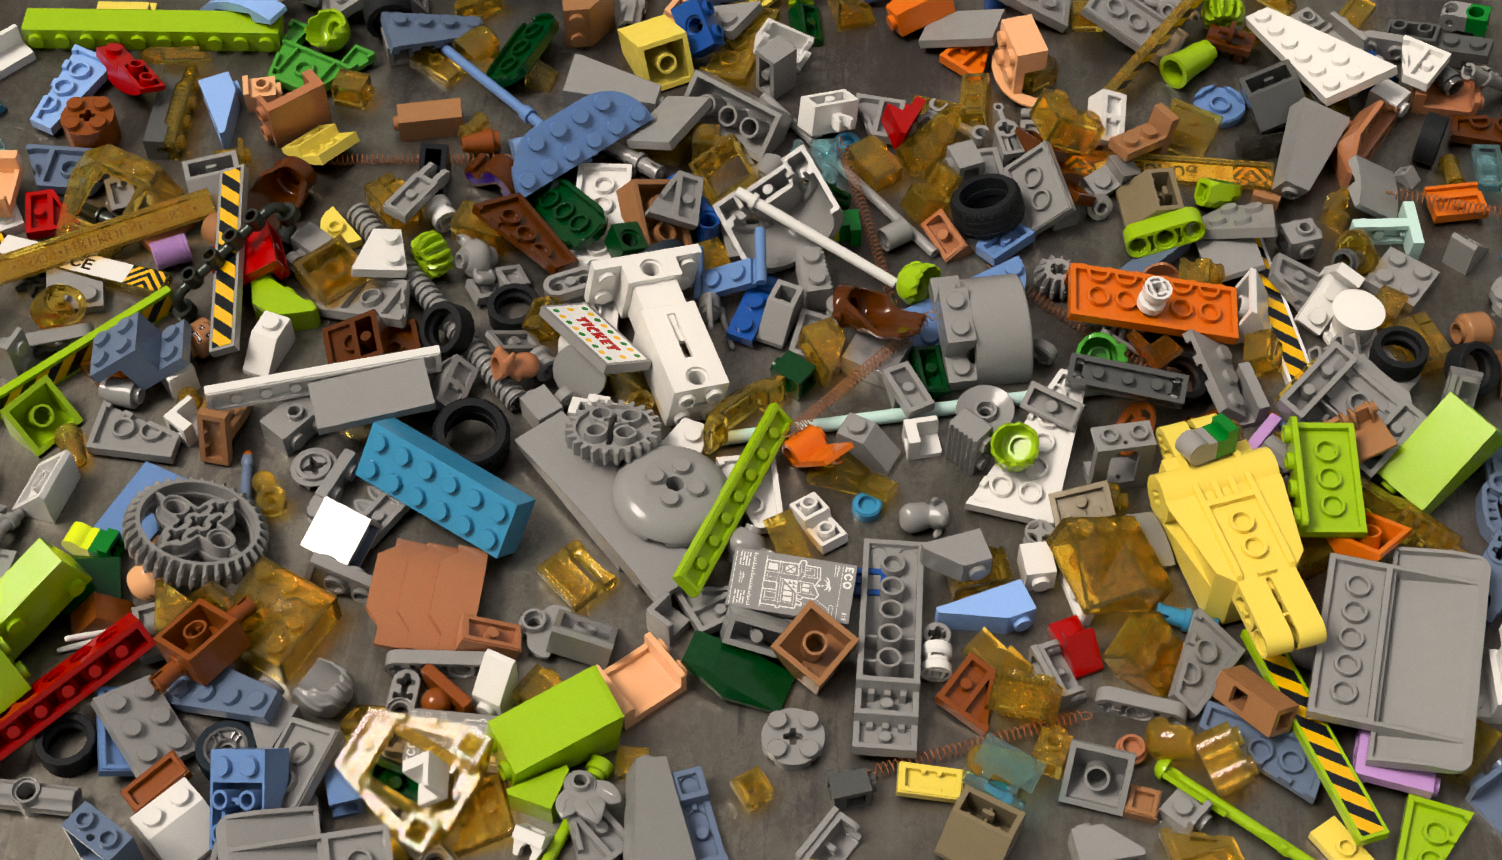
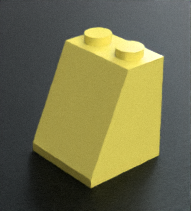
M665 14L617 29L622 53L636 76L661 85V91L691 81L694 67L687 33Z

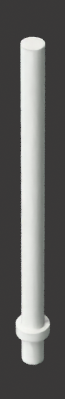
M740 186L736 190L734 196L748 204L747 207L750 209H758L889 287L893 288L897 281L895 276L759 198L760 194L756 192L752 194Z

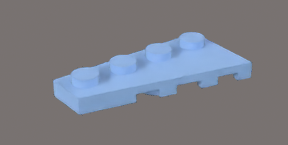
M74 44L71 49L72 55L70 59H65L62 64V72L59 77L54 78L50 84L51 90L49 94L43 96L30 118L32 127L53 136L62 127L60 116L63 109L67 106L66 102L72 97L92 96L108 80L107 68L96 57V52Z

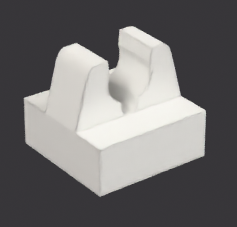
M528 823L516 824L511 836L514 838L513 854L521 855L524 847L530 845L532 854L529 860H540L552 841L554 834Z

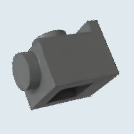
M847 768L838 774H834L833 769L826 770V788L832 807L836 806L839 808V811L843 812L871 806L872 794L877 792L873 773H867L866 768Z

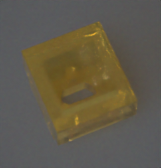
M758 765L730 780L732 790L745 809L749 807L752 811L772 800L773 787ZM754 790L755 793L750 795L748 791Z

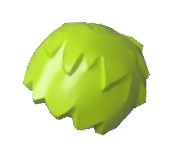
M335 8L319 10L317 15L308 19V26L304 28L306 40L324 52L341 50L349 41L351 35L347 19L341 11Z
M914 261L905 265L898 273L896 281V291L899 298L910 306L929 298L928 285L930 278L942 277L941 269L935 264L921 263L920 261Z
M1021 421L1016 423L1007 422L998 427L993 433L990 442V452L997 466L1009 472L1023 471L1035 464L1039 454L1038 434L1036 430Z

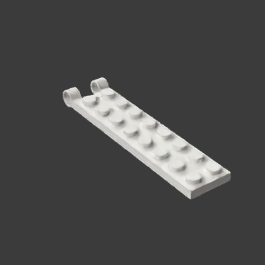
M580 163L578 165L576 187L598 203L608 217L607 229L596 243L581 250H570L579 260L578 267L590 266L591 261L611 258L604 240L612 224L625 223L621 217L616 191L632 180V164ZM583 295L563 301V304L586 303ZM614 301L602 305H590L618 330L619 312ZM560 334L558 339V353L563 348L571 345Z

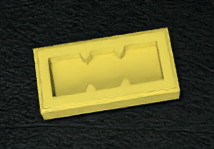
M900 761L897 768L896 796L955 804L963 790L964 770Z
M1335 815L1311 831L1308 836L1311 842L1328 860H1375L1363 846L1357 847L1347 828Z

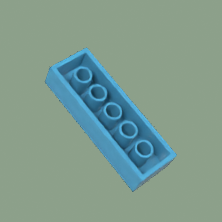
M394 417L373 422L355 473L358 477L496 559L517 551L536 501L533 497Z

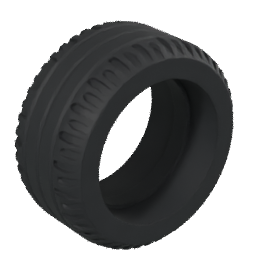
M984 174L973 177L962 183L953 192L950 199V209L957 230L965 237L975 240H990L1008 234L1020 224L1025 214V206L1018 183L1012 178L1001 174Z
M464 397V399L460 398L450 402L439 412L433 424L432 440L492 473L500 467L508 455L510 449V426L503 411L494 403L477 397ZM466 420H477L489 425L495 431L497 439L487 451L477 455H465L452 449L446 441V436L456 424Z

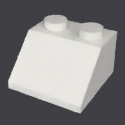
M185 777L130 817L138 836L159 860H202L212 852V850H209L210 807Z

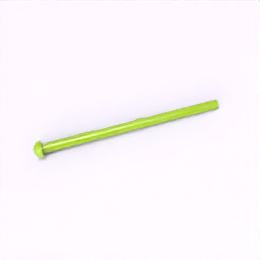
M1162 758L1156 762L1154 774L1159 781L1163 778L1202 804L1208 799L1213 803L1211 808L1213 811L1235 822L1275 848L1281 855L1291 860H1316L1172 767V759Z

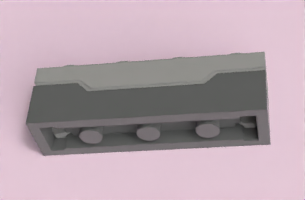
M1072 352L1064 387L1134 401H1146L1150 404L1180 410L1185 402L1190 375Z

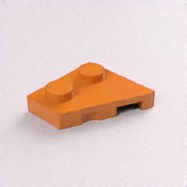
M991 46L947 48L940 54L939 62L978 86L982 80Z

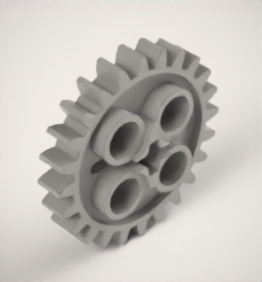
M611 399L604 405L597 401L595 407L586 404L585 411L577 409L576 415H570L569 421L565 423V442H567V448L572 449L573 455L581 454V460L591 457V463L593 464L598 460H602L603 465H607L609 461H614L615 465H619L620 460L630 464L631 458H641L642 452H651V448L658 447V443L661 442L662 428L659 416L653 415L652 409L645 411V405L635 407L634 401L628 405L624 404L622 399L617 404H613Z

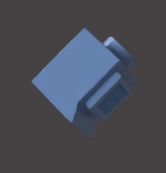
M340 764L330 770H326L324 779L333 819L337 820L366 813L358 771H353L351 765Z

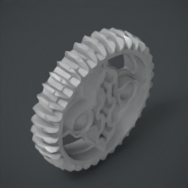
M189 475L187 479L177 476L174 481L166 478L163 483L155 481L153 486H146L143 491H138L135 498L131 499L124 513L122 541H124L125 550L129 552V558L135 560L136 566H143L144 573L152 572L154 580L163 578L165 585L173 582L176 583L177 588L180 585H185L189 587V590L193 587H199L204 591L206 587L216 590L219 585L227 588L230 583L238 585L241 579L247 580L250 573H255V570L263 562L264 555L267 553L269 529L265 520L266 516L261 513V508L255 506L254 500H247L246 493L238 494L237 487L230 489L226 486V482L220 485L215 483L214 479L211 482L205 481L203 477L196 480ZM151 513L155 515L157 529L162 533L157 538L156 544L151 542L142 529V521ZM235 521L242 526L250 540L249 546L242 552L238 550L235 543V535L230 531L234 527Z

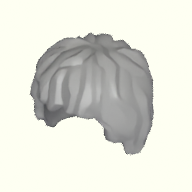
M319 657L294 688L291 696L297 699L312 714L323 718H332L338 715L345 708V705L351 701L354 693V679L344 666Z

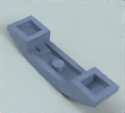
M701 766L671 773L696 860H729L727 852L725 853Z

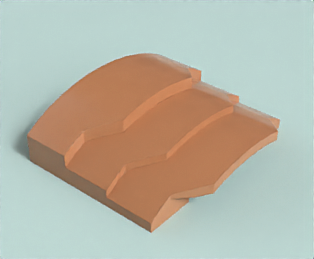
M397 538L395 547L378 553L365 607L368 615L377 626L373 646L389 650L455 651L461 615L465 613L477 616L488 553L479 548L458 545V548L430 542L423 544Z

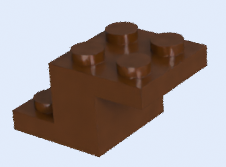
M375 309L322 329L328 364L424 348L420 340L419 324L415 318L407 320L405 328H388Z

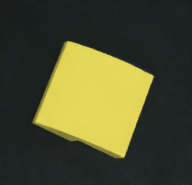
M335 123L323 124L314 127L281 149L287 156L299 157L312 165H324L360 140L356 131L339 133Z

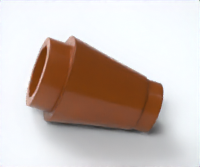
M488 128L461 137L462 152L495 154V151H501L498 130Z

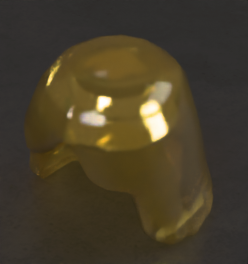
M484 25L472 28L456 38L452 43L454 49L467 60L473 58L476 62H482L488 57L495 58L500 50L499 39L496 33Z
M1354 228L1343 231L1337 237L1334 253L1341 248H1349L1354 251H1360L1365 255V264L1356 270L1357 273L1361 276H1367L1376 269L1379 263V254L1373 245L1372 239L1365 231Z
M1161 716L1150 720L1145 731V744L1151 757L1158 761L1170 759L1173 762H1194L1196 760L1195 736L1190 727L1172 725L1168 719Z

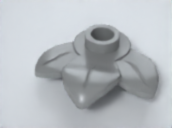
M550 605L544 610L533 608L523 613L519 619V625H522V635L527 637V648L531 653L542 659L550 658L552 653L546 652L559 609L572 612L571 609L561 605ZM538 624L539 626L531 627L530 625Z
M575 770L565 777L564 790L556 798L555 807L561 819H566L577 813L584 820L598 825L603 817L605 805L614 806L621 804V795L618 789L609 781L595 779L591 773L584 770ZM575 783H583L584 785L579 786Z

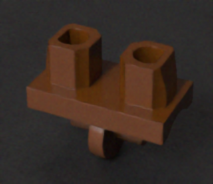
M1232 21L1230 28L1210 24L1205 40H1208L1216 48L1217 56H1220L1222 51L1232 53L1231 59L1239 63H1243L1246 57L1249 58L1256 35L1237 30L1238 22Z

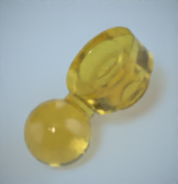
M261 470L255 473L252 478V487L258 492L256 496L257 507L261 508V513L266 517L279 516L288 507L286 493L283 489L275 487L276 479L271 472Z

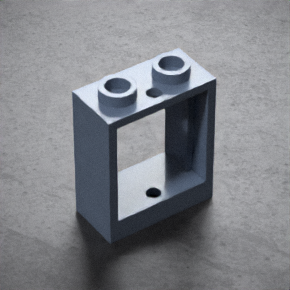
M86 800L61 824L80 860H144L134 838Z

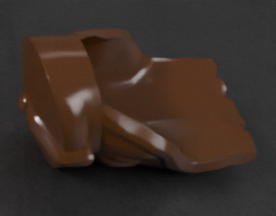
M288 156L275 162L274 167L262 171L258 175L256 182L248 192L247 210L255 208L259 211L272 202H292L300 209L308 196V191L317 181L313 167L305 160L295 156ZM274 213L267 221L278 232L280 222Z
M841 284L835 289L833 294L832 318L837 321L841 328L852 327L859 333H869L879 339H904L918 335L921 332L923 322L926 320L925 314L900 309L889 295L882 292Z

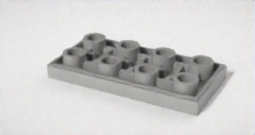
M424 358L308 383L319 435L372 424L379 420L393 417L399 418L436 409Z

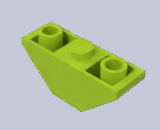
M269 274L251 281L252 305L257 320L267 310L291 318L294 331L316 329L321 325L319 309L316 304L309 299L301 298L292 288L284 287L277 283Z

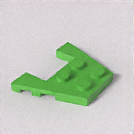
M292 18L288 24L289 30L282 38L280 52L276 53L267 76H275L276 83L281 82L282 88L291 92L304 85L302 72L311 68L325 84L327 92L375 62L376 54L374 51L355 44L347 55L339 61L302 46L306 41L304 28L308 25Z

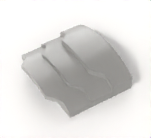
M1336 340L1282 395L1275 405L1287 421L1290 416H1297L1298 422L1322 423V421H1327L1336 416L1339 418L1338 414L1341 412L1344 416L1347 415L1346 410L1349 408L1354 412V408L1362 405L1364 401L1368 403L1374 401L1378 408L1376 413L1390 431L1398 446L1359 464L1361 481L1365 483L1370 481L1427 418L1424 413L1412 404L1409 391L1388 377L1364 354H1352Z

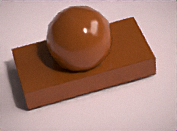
M428 663L421 669L424 686L428 688L421 699L422 709L450 711L452 709L454 712L475 714L472 699L434 665Z
M171 750L122 789L120 794L132 810L137 813L183 777L189 780L194 775L176 752Z

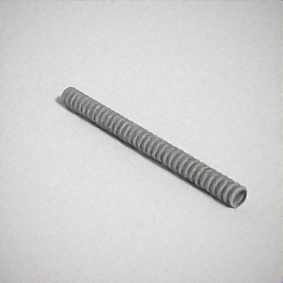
M366 203L353 205L347 213L348 221L356 228L365 241H367L374 228L387 229ZM404 249L407 274L406 278L397 279L408 281L411 288L410 294L426 312L434 303L441 301L449 302ZM452 313L448 314L440 324V330L449 340H451L455 331V319ZM474 333L472 343L462 356L466 361L479 369L477 374L481 376L483 381L486 382L488 387H490L509 411L520 409L519 398L526 391L523 390V387L516 380L510 377L500 381L494 380L490 364L493 352L484 344V341L479 338L478 334Z

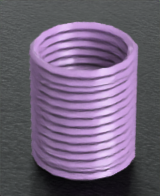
M184 233L149 243L158 271L184 264V262H190V260L193 261Z

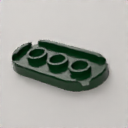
M541 13L531 18L533 22L528 25L522 23L490 64L486 75L502 88L522 79L532 69L558 32L559 23L551 13Z
M556 178L558 181L549 182L527 196L526 200L569 250H581L593 245L604 235L607 229L608 217L603 208L566 179Z

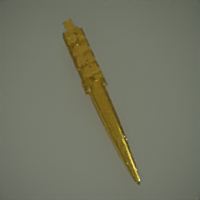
M1273 432L1274 436L1281 440V432ZM1361 476L1365 510L1412 528V534L1402 541L1401 544L1409 545L1413 538L1418 540L1415 548H1422L1425 545L1430 549H1446L1467 553L1458 547L1463 537L1407 499L1391 495Z

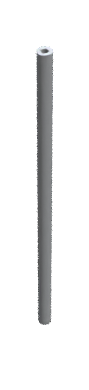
M767 92L760 96V99L789 113ZM794 117L790 128L847 180L842 161L819 139L809 136L798 127V120ZM859 177L858 181L861 182L859 185H862V193L892 222L900 218L905 219ZM908 222L913 233L912 240L931 258L936 257L939 249Z

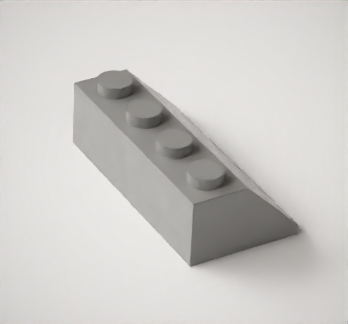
M695 69L684 96L710 97L713 104L693 128L757 162L766 153H772L784 141L795 117L706 71Z

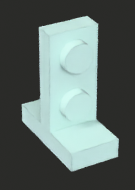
M1403 201L1397 218L1352 219L1347 234L1348 245L1403 244L1405 254L1416 260H1419L1425 244L1414 201Z

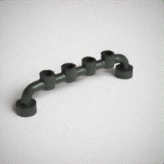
M272 202L259 211L255 208L248 209L243 215L245 224L238 231L235 228H228L224 231L222 240L225 243L217 250L214 247L206 248L201 254V259L204 262L197 269L189 266L182 270L180 278L183 282L176 288L172 297V314L179 321L183 319L187 322L192 321L197 315L198 308L190 299L184 298L191 289L196 290L200 288L204 283V277L212 270L220 269L225 263V258L232 251L242 249L246 243L245 239L254 231H261L266 226V220L275 213L277 220L283 226L290 227L300 219V210L292 202Z

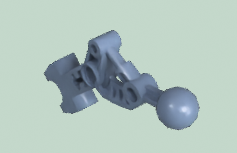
M1502 446L1482 464L1486 482L1475 498L1476 520L1479 532L1488 543L1482 557L1491 566L1485 630L1502 614V518L1498 509L1499 504L1502 506Z

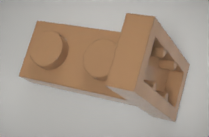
M1161 102L1154 105L1147 123L1110 138L1108 147L1125 162L1146 153L1154 160H1163L1180 118Z
M254 405L224 411L203 407L199 409L196 415L202 462L224 466L231 464L233 461L232 440L253 410Z

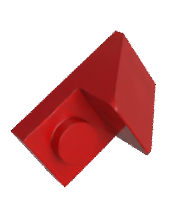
M916 96L911 105L906 103L903 110L890 103L886 105L881 122L894 149L900 150L922 112L926 102L925 99Z
M1077 615L1048 624L1047 631L1052 640L1058 639L1062 655L1076 680L1103 671L1104 667L1093 627L1084 629Z

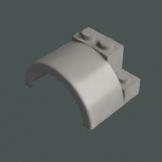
M802 144L781 158L783 163L781 166L746 190L752 194L755 192L760 194L759 198L833 240L842 226L843 211L822 176L823 171L813 153ZM804 180H808V181H809V185H808V188H807V189H806L804 183L802 182V181H804ZM735 190L712 205L742 260L750 257L752 259L755 258L754 230L759 226L765 228L767 273H775L794 267L796 265L795 251L797 249L819 246L758 209H750L747 207L748 204L734 196ZM752 214L759 221L756 224L746 225V220Z
M1015 273L959 279L958 275L930 278L928 291L932 311L935 313L943 363L950 391L966 390L978 385L999 386L1030 382L1034 358L1033 334L1029 306L1020 278ZM973 348L975 351V363H971L967 357L971 354Z

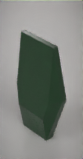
M70 555L93 579L86 585L85 590L76 596L58 615H70L93 592L122 599L121 557Z
M698 630L695 631L680 662L721 699L768 713L782 709L795 679L789 671L760 653L722 643L720 637Z

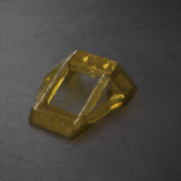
M111 144L87 150L70 174L58 220L56 240L61 241L101 228L77 216L95 183H98L104 173L137 186L119 221L134 217L145 196L147 204L153 206L148 211L150 212L164 207L172 199L180 202L184 197V191L160 165ZM132 242L94 255L110 259Z
M368 708L335 760L334 766L363 798L382 823H389V831L395 839L425 855L452 833L484 781L494 739L467 723L445 722L437 718H420L408 716L405 713ZM413 729L455 739V742L448 751ZM394 734L424 752L430 750L449 765L447 799L426 808H421L414 801L369 775ZM374 794L408 813L409 816L403 823Z

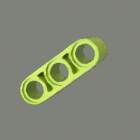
M1185 207L1127 225L1123 231V239L1127 253L1131 257L1141 258L1200 240L1205 234V225L1197 208Z

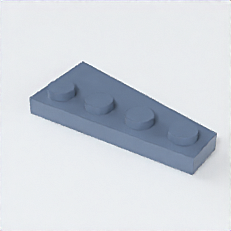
M226 667L205 687L188 676H181L171 685L165 696L173 710L269 725L284 698L278 690L229 667Z

